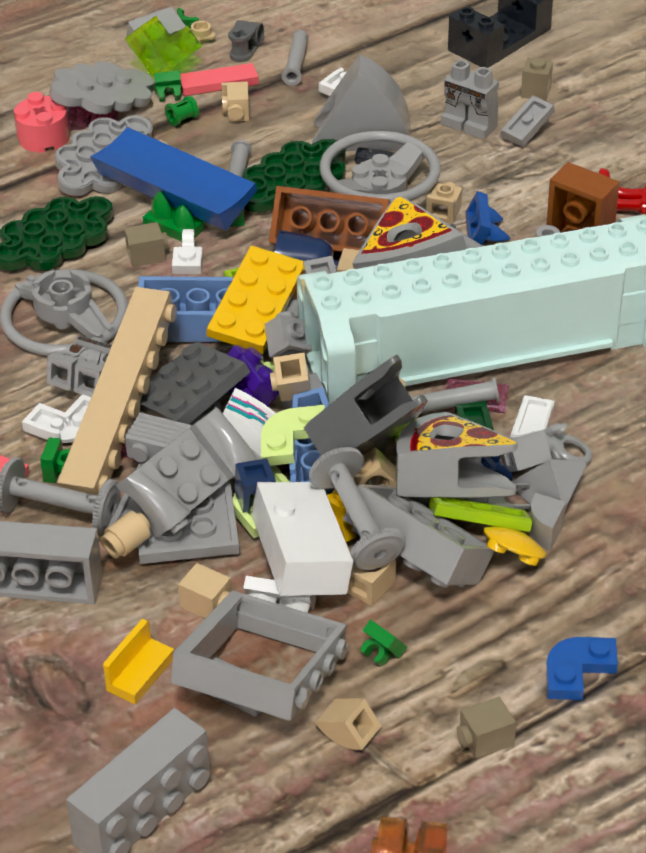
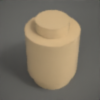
M129 511L104 530V535L100 537L101 544L113 558L117 559L120 556H126L150 538V522L142 513Z

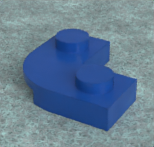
M572 637L557 643L550 650L547 658V699L583 700V673L617 674L616 638Z

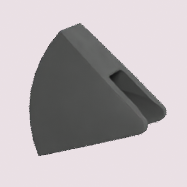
M398 355L391 357L350 387L305 425L304 430L320 455L339 447H352L359 450L363 455L391 439L419 416L428 400L424 395H420L415 400L411 398L399 379L402 360Z

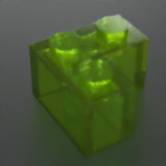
M154 16L125 38L153 79L154 73L168 72L202 47L188 25L171 37L157 16Z

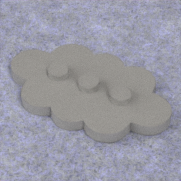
M96 62L93 66L76 64L73 69H56L49 95L53 101L67 107L81 106L95 114H108L112 110L126 112L131 110L132 106L145 107L150 103L154 80L143 71L136 69L123 70L109 62Z
M134 115L127 116L119 122L111 118H98L89 124L88 130L74 133L71 137V144L60 147L55 154V165L60 170L57 182L59 189L65 194L72 196L84 195L92 189L101 193H113L120 190L123 184L98 173L90 156L111 144L127 127L152 137L153 126L151 122L144 117Z

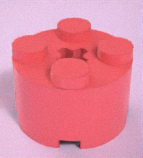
M41 92L30 93L27 99L21 101L14 108L16 134L21 147L28 151L39 153L45 152V148L54 146V150L59 149L70 139L67 106L56 103L50 96H43Z

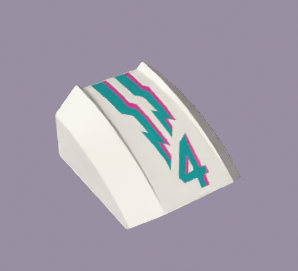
M235 388L223 415L256 455V460L261 459V431L265 422L276 413L251 395Z

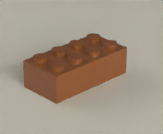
M567 162L550 179L546 225L554 226L562 233L616 222L620 181Z
M276 186L269 243L275 247L279 230L323 239L332 246L334 254L341 255L343 248L360 250L391 201L384 198Z

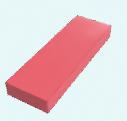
M253 63L180 74L181 90L184 96L221 91L222 83L248 82V86L259 84V77Z

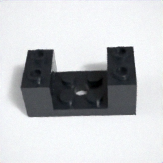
M498 0V12L490 17L475 11L471 7L465 6L449 15L448 51L479 67L489 68L551 30L553 0Z

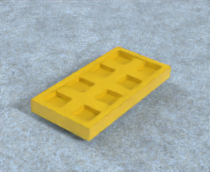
M251 245L206 329L207 337L232 345H239L245 349L252 347L263 354L268 345L265 323L275 318L278 313L286 310L297 287V276L304 274L303 261Z

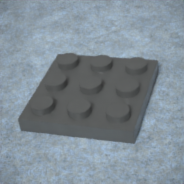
M196 341L185 347L177 358L162 366L159 373L150 379L148 392L142 395L140 401V410L149 415L190 424L248 375L250 370L245 362Z

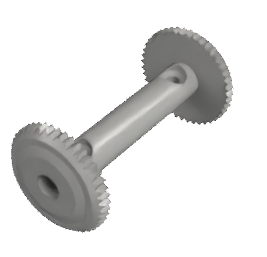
M352 447L335 448L324 453L314 462L309 471V480L318 489H333L335 487L361 538L360 541L354 544L355 546L352 547L353 549L350 552L353 566L364 570L383 567L392 562L401 553L406 542L405 535L401 530L393 527L381 528L379 530L353 480L354 476H357L356 474L359 473L358 471H361L364 465V457L361 452Z
M14 457L5 463L0 472V511L3 513L13 511L22 497L92 514V528H97L99 536L104 535V530L108 527L121 501V491L116 486L117 482L115 480L108 479L105 481L96 496L25 479L26 468L21 458Z

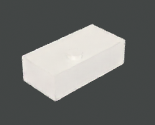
M257 482L252 517L280 596L347 594L353 559L325 490L316 488L311 482Z

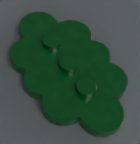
M322 139L312 145L304 141H291L284 144L280 152L264 155L261 158V164L248 167L243 172L242 178L254 182L258 189L244 208L257 213L273 209L276 186L328 192V186L321 177L319 165L324 152L338 140ZM346 149L339 152L331 162V172L337 180L345 179L346 166L343 163L346 157Z
M99 196L88 197L81 201L71 197H58L48 202L45 208L28 210L24 213L22 220L8 222L0 230V269L13 271L30 266L36 270H50L59 266L63 259L81 256L85 253L87 246L100 244L108 237L107 223L114 216L111 201Z

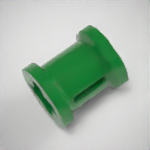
M186 96L183 98V101L176 104L169 103L164 108L167 120L174 127L180 125L183 120L199 116L197 102L192 96Z

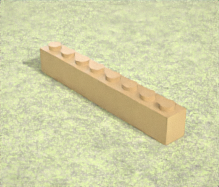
M135 287L58 479L59 487L97 496L103 483L111 479L114 469L119 468L121 450L124 443L126 444V433L131 428L133 419H136L139 415L142 395L146 394L149 389L150 374L158 366L160 348L165 346L168 338V327L170 322L173 323L176 318L177 307L172 302L170 291Z

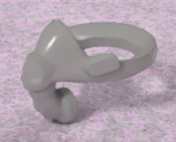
M556 423L544 429L545 435L550 438L553 451L551 456L554 460H583L587 465L591 462L592 453L589 447L581 440L571 435L563 434L568 424ZM573 443L579 446L584 451L585 456L576 457L565 450L563 444Z

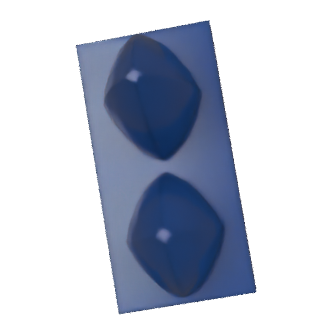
M477 191L465 212L468 237L481 245L484 241L502 242L510 240L509 235L494 224L503 221L502 216L489 206L487 194Z

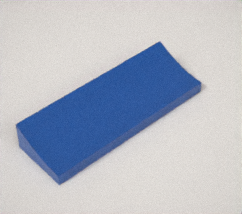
M129 127L107 147L90 156L98 173L152 198L161 191L167 198L170 206L177 209L179 206L185 205L192 216L224 231L229 228L258 190L256 184L252 181Z

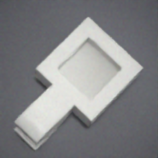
M183 229L182 247H174L172 273L201 274L202 247H195L194 229Z

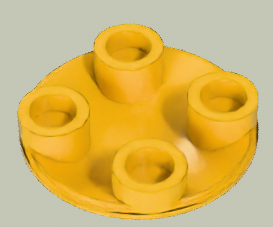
M505 527L484 528L485 536L489 539L487 547L496 552L505 553L506 550L519 554V560L536 566L539 559H543L547 555L546 551L536 541L521 531Z

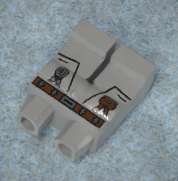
M458 59L452 65L451 74L444 79V96L446 101L445 112L441 115V125L458 131L464 129V133L485 140L498 127L497 89L499 88V81L493 79L492 69L479 67L474 73L470 71L468 61Z
M78 336L75 339V343L69 344L62 354L53 352L47 356L46 384L69 391L74 388V392L92 397L112 345L94 336L91 339ZM67 377V380H62L60 378ZM94 385V388H89L86 386Z

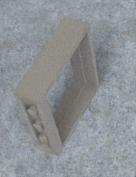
M232 590L174 651L171 683L291 721L299 709H305L311 694L319 691L325 676H330L333 673L336 662L339 659L343 660L346 656L349 646L345 640L347 625ZM237 628L316 652L291 684L210 659Z

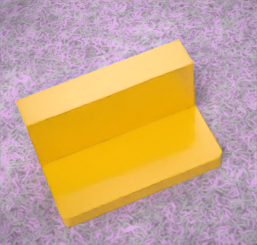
M142 618L103 663L106 691L135 705L173 661L174 649L151 638L148 620Z

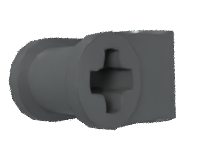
M236 21L235 26L228 33L232 46L229 54L233 61L243 62L252 58V55L258 46L262 44L264 38L263 23Z

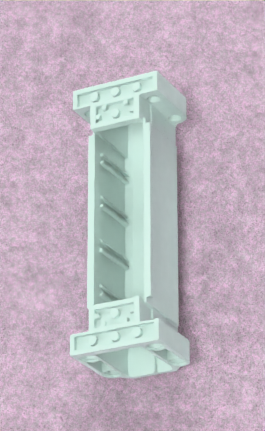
M646 214L619 218L617 222L608 225L586 227L574 231L468 248L449 253H439L427 257L411 258L404 261L349 269L342 272L327 274L326 271L298 275V319L303 320L307 344L312 345V351L305 355L310 374L317 373L326 391V397L330 405L350 387L395 355H398L402 360V369L399 377L405 381V386L605 348L613 350L643 344L646 349Z

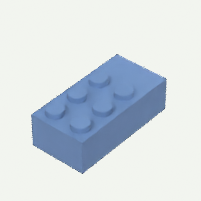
M139 276L138 287L170 291L172 302L177 307L175 321L173 323L170 322L168 327L167 342H223L207 337L206 329L234 277Z

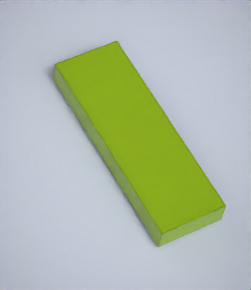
M431 497L429 503L433 514L440 517L512 528L530 532L533 522L525 510L454 497Z

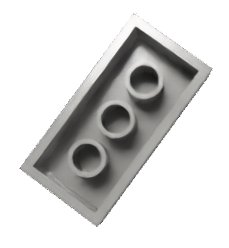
M359 484L358 489L379 530L381 528L393 527L404 533L406 542L399 555L405 558L403 561L405 565L417 571L424 570L431 575L429 579L432 582L448 588L449 585L464 587V585L479 584L494 553V550L487 547V543L444 517L435 516L431 509L413 498L397 496L396 488L393 486ZM346 511L343 520L352 525V531L359 535Z
M0 521V597L95 605L103 576L97 528Z
M174 707L66 799L73 845L83 853H127L130 847L142 836L149 835L159 821L167 814L175 812L185 798L193 791L201 789L207 783L210 777L207 731Z

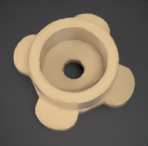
M196 21L187 30L188 34L192 36L191 40L193 42L205 43L215 38V33L211 31V24L207 21Z

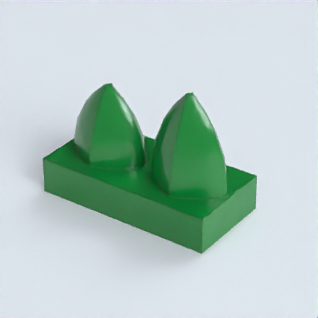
M161 191L155 194L151 210L142 217L143 225L158 222L161 233L166 232L167 236L181 242L183 229H194V238L204 230L203 220L193 217L185 205H181L177 209L171 208L167 198Z

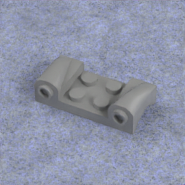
M216 407L116 486L120 491L134 499L142 508L150 522L152 533L157 538L169 529L174 534L188 524L189 521L186 516L190 511L235 476L236 463L253 461L257 457L233 425Z

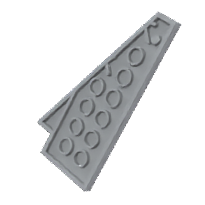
M219 399L189 425H194L216 407L220 410ZM146 461L139 462L137 468L144 464ZM230 479L192 509L186 516L189 523L173 534L169 529L156 538L152 533V528H150V538L138 546L140 564L240 554ZM124 493L108 527L129 511L140 512L146 518L147 516L138 503Z

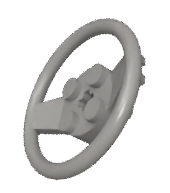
M366 131L346 136L333 143L324 152L319 165L321 177L331 189V192L384 198L390 201L399 196H403L411 201L424 195L436 184L441 172L439 158L432 148L417 138L391 131ZM375 141L404 145L390 158L385 154H376L372 159L353 166L352 179L337 180L331 172L330 166L333 158L350 146ZM426 158L430 166L427 178L419 185L407 190V180L422 160Z
M76 269L51 270L34 277L29 275L25 278L24 282L15 284V288L8 294L1 306L0 324L5 335L14 344L26 351L48 356L53 352L62 354L69 344L54 345L36 342L28 339L16 330L12 323L11 315L19 299L33 300L35 314L42 320L53 323L57 328L66 329L73 325L87 338L91 339L94 336L103 339L105 343L116 336L128 307V301L123 290L115 282L103 275ZM90 283L105 289L115 299L117 313L111 324L92 300Z

